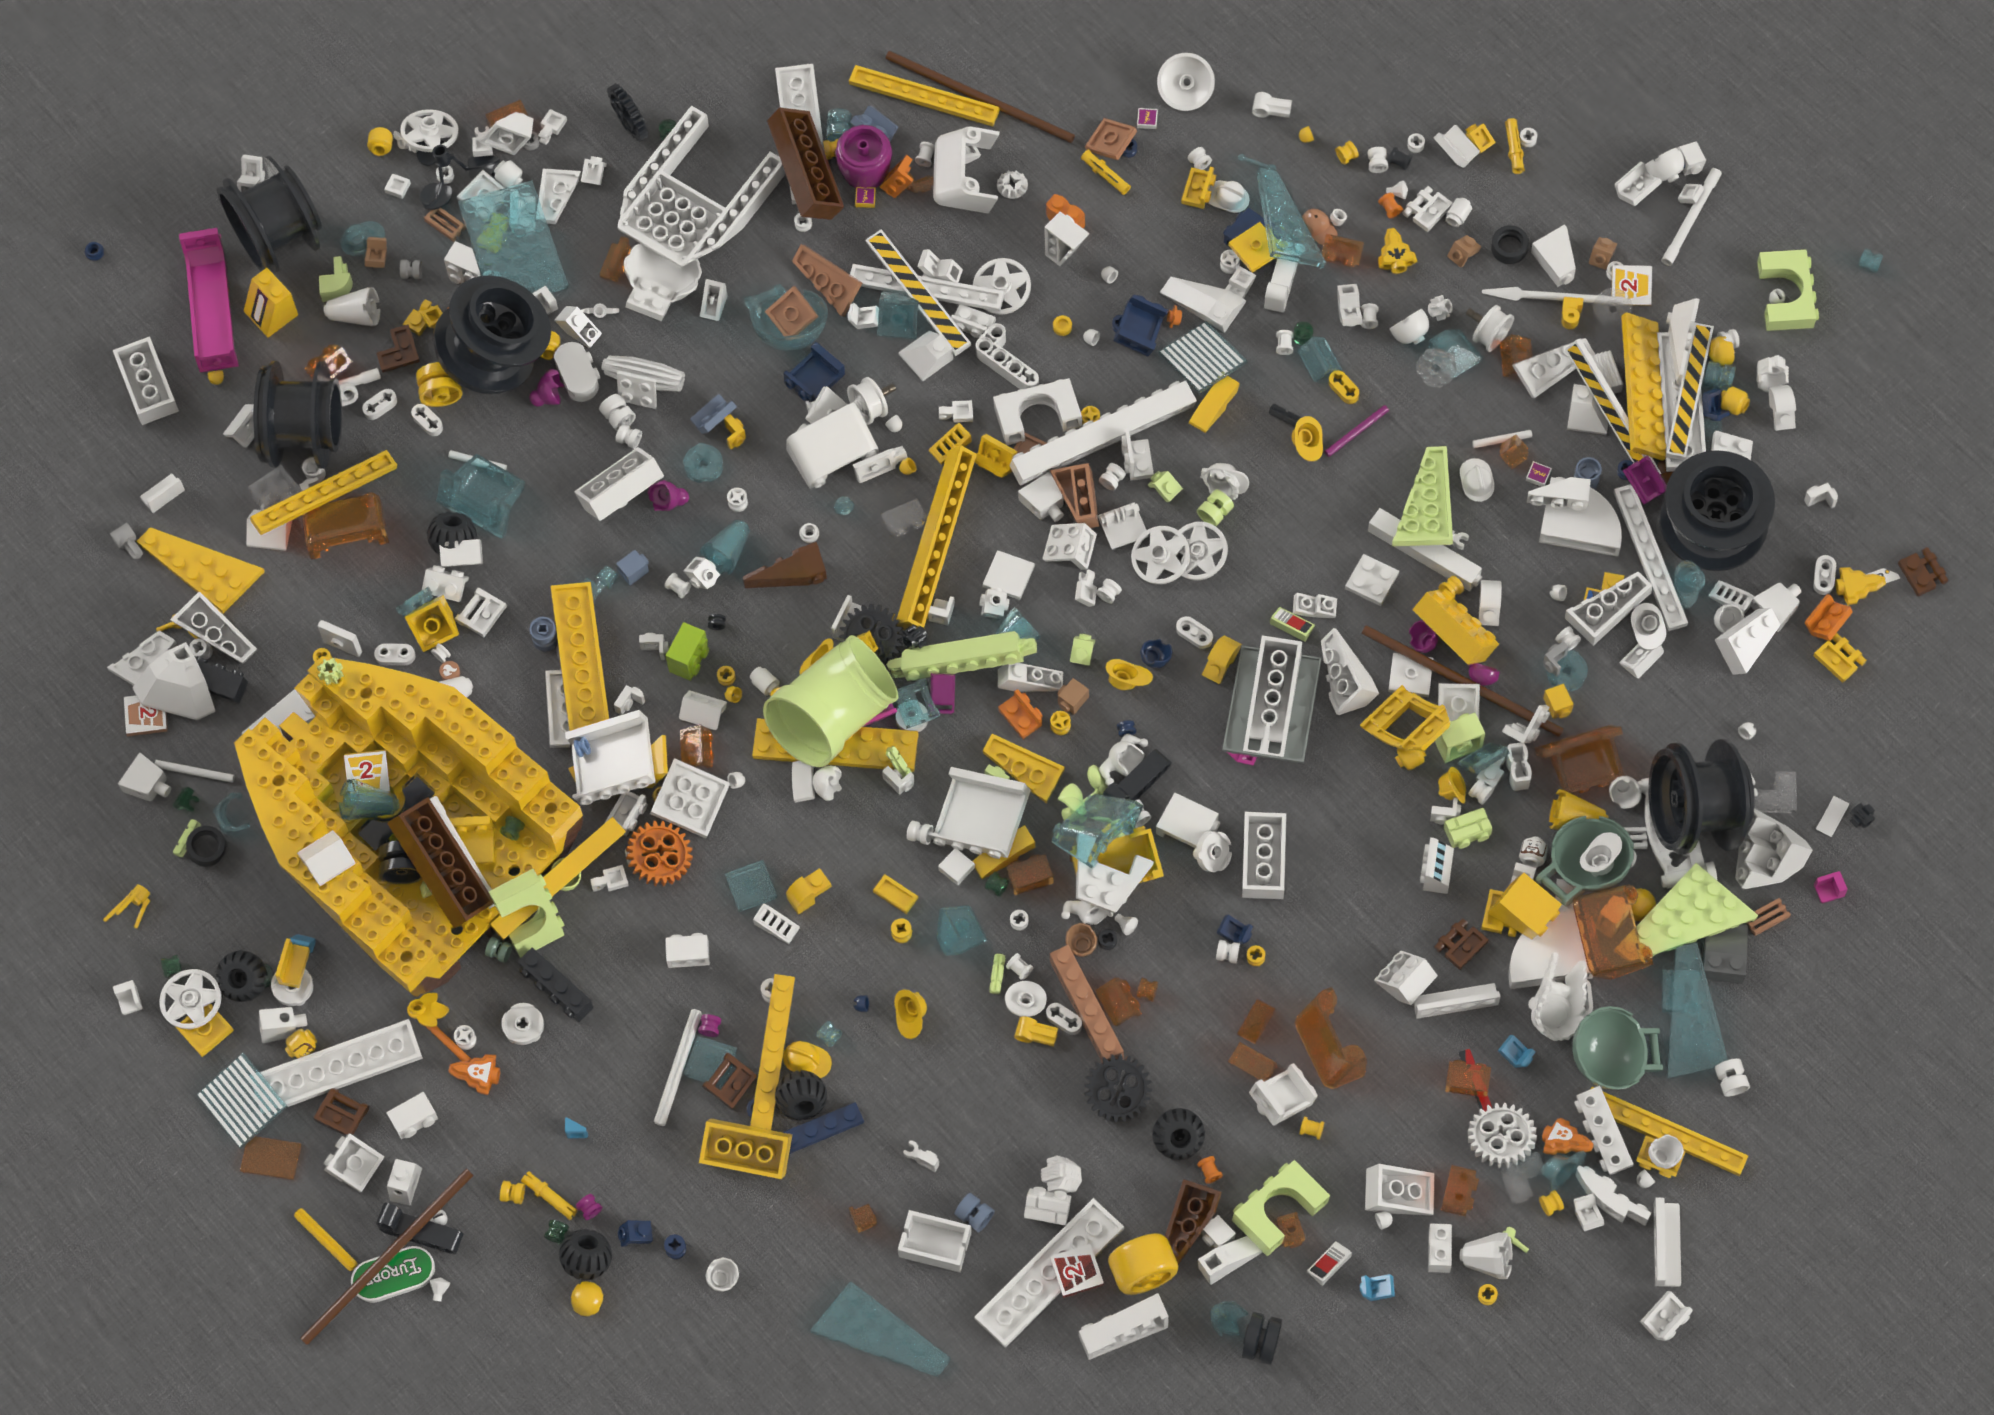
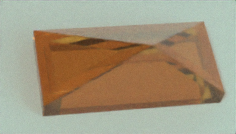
M1257 999L1237 1035L1256 1044L1275 1008Z

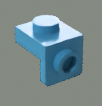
M1510 1035L1498 1049V1052L1515 1068L1528 1066L1533 1060L1532 1056L1535 1054L1533 1049H1527L1514 1035Z
M1391 1274L1371 1278L1366 1275L1361 1276L1360 1292L1363 1297L1370 1301L1395 1297L1394 1280Z

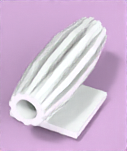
M608 356L602 362L604 374L617 379L618 394L625 403L656 409V390L680 392L684 385V372L662 363L627 356Z

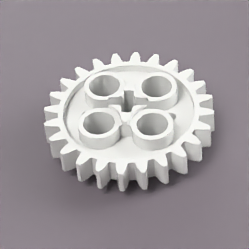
M1495 1103L1494 1109L1487 1105L1486 1112L1480 1109L1479 1115L1474 1114V1121H1470L1468 1143H1472L1471 1150H1476V1157L1482 1155V1162L1488 1159L1490 1160V1166L1497 1162L1498 1168L1501 1167L1502 1163H1505L1506 1167L1509 1168L1510 1162H1513L1515 1165H1518V1159L1524 1162L1525 1155L1530 1156L1531 1149H1535L1534 1142H1536L1537 1135H1535L1536 1127H1533L1534 1121L1529 1120L1528 1113L1522 1115V1108L1515 1111L1514 1104L1510 1109L1507 1108L1506 1103L1503 1104L1502 1108L1499 1107L1498 1103ZM1509 1121L1511 1124H1504L1503 1122ZM1485 1129H1491L1492 1131H1491V1132H1486V1131H1484V1130H1485ZM1517 1138V1139H1520V1141L1516 1142V1141H1513L1512 1139ZM1494 1146H1500L1501 1148H1500V1149H1494L1493 1147H1494Z

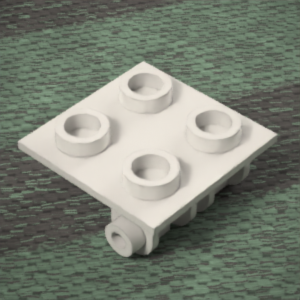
M1135 502L1098 515L1112 550L1135 542L1142 533L1147 531L1139 514V506Z

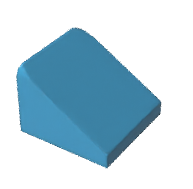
M299 934L290 938L294 945L309 947L310 953L313 952L316 943L315 938Z
M565 1117V1133L568 1139L588 1137L585 1127Z

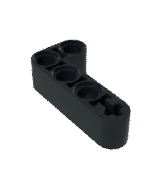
M1153 750L1118 785L1113 782L1106 788L1102 795L1103 805L1117 817H1120L1124 814V808L1131 802L1138 800L1170 768L1172 762L1159 750Z
M383 1203L376 1225L381 1232L398 1238L418 1217L403 1213L399 1207L393 1204ZM429 1221L410 1242L455 1255L464 1234L457 1229Z

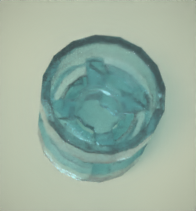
M1865 248L1858 266L1862 268L1870 267L1872 272L1877 273L1884 255L1880 253L1874 255L1870 249Z

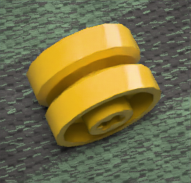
M439 362L427 364L417 370L416 380L419 387V399L424 405L431 407L447 406L457 402L462 397L461 385L444 371Z

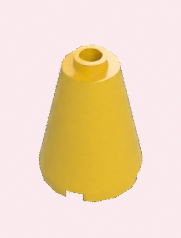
M1559 789L1556 792L1559 795L1558 800L1553 799L1549 822H1552L1553 825L1549 827L1553 830H1559L1564 824L1582 816H1586V819H1599V816L1609 818V816L1606 815L1604 809L1565 790Z

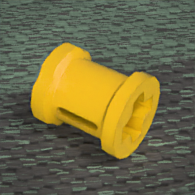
M1304 1116L1299 1135L1308 1134L1320 1140L1325 1122L1308 1120V1117Z

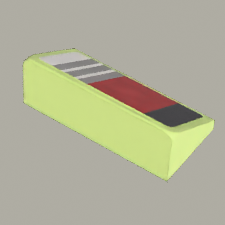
M1281 607L1277 609L1270 619L1271 625L1306 642L1315 627L1311 622Z

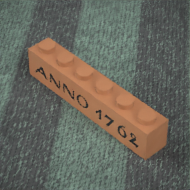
M1069 945L1051 952L1050 963L1077 1015L1081 1018L1082 1025L1101 1061L1102 1057L1110 1060V1054H1113L1115 1059H1117L1119 1053L1122 1054L1124 1059V1051Z

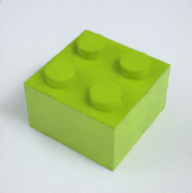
M683 622L665 655L669 672L691 681L694 675L698 674L701 660L705 659L709 653L708 640L704 630Z

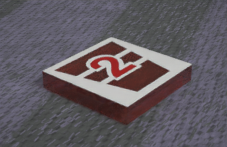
M1091 1244L1050 1256L1063 1298L1104 1285Z

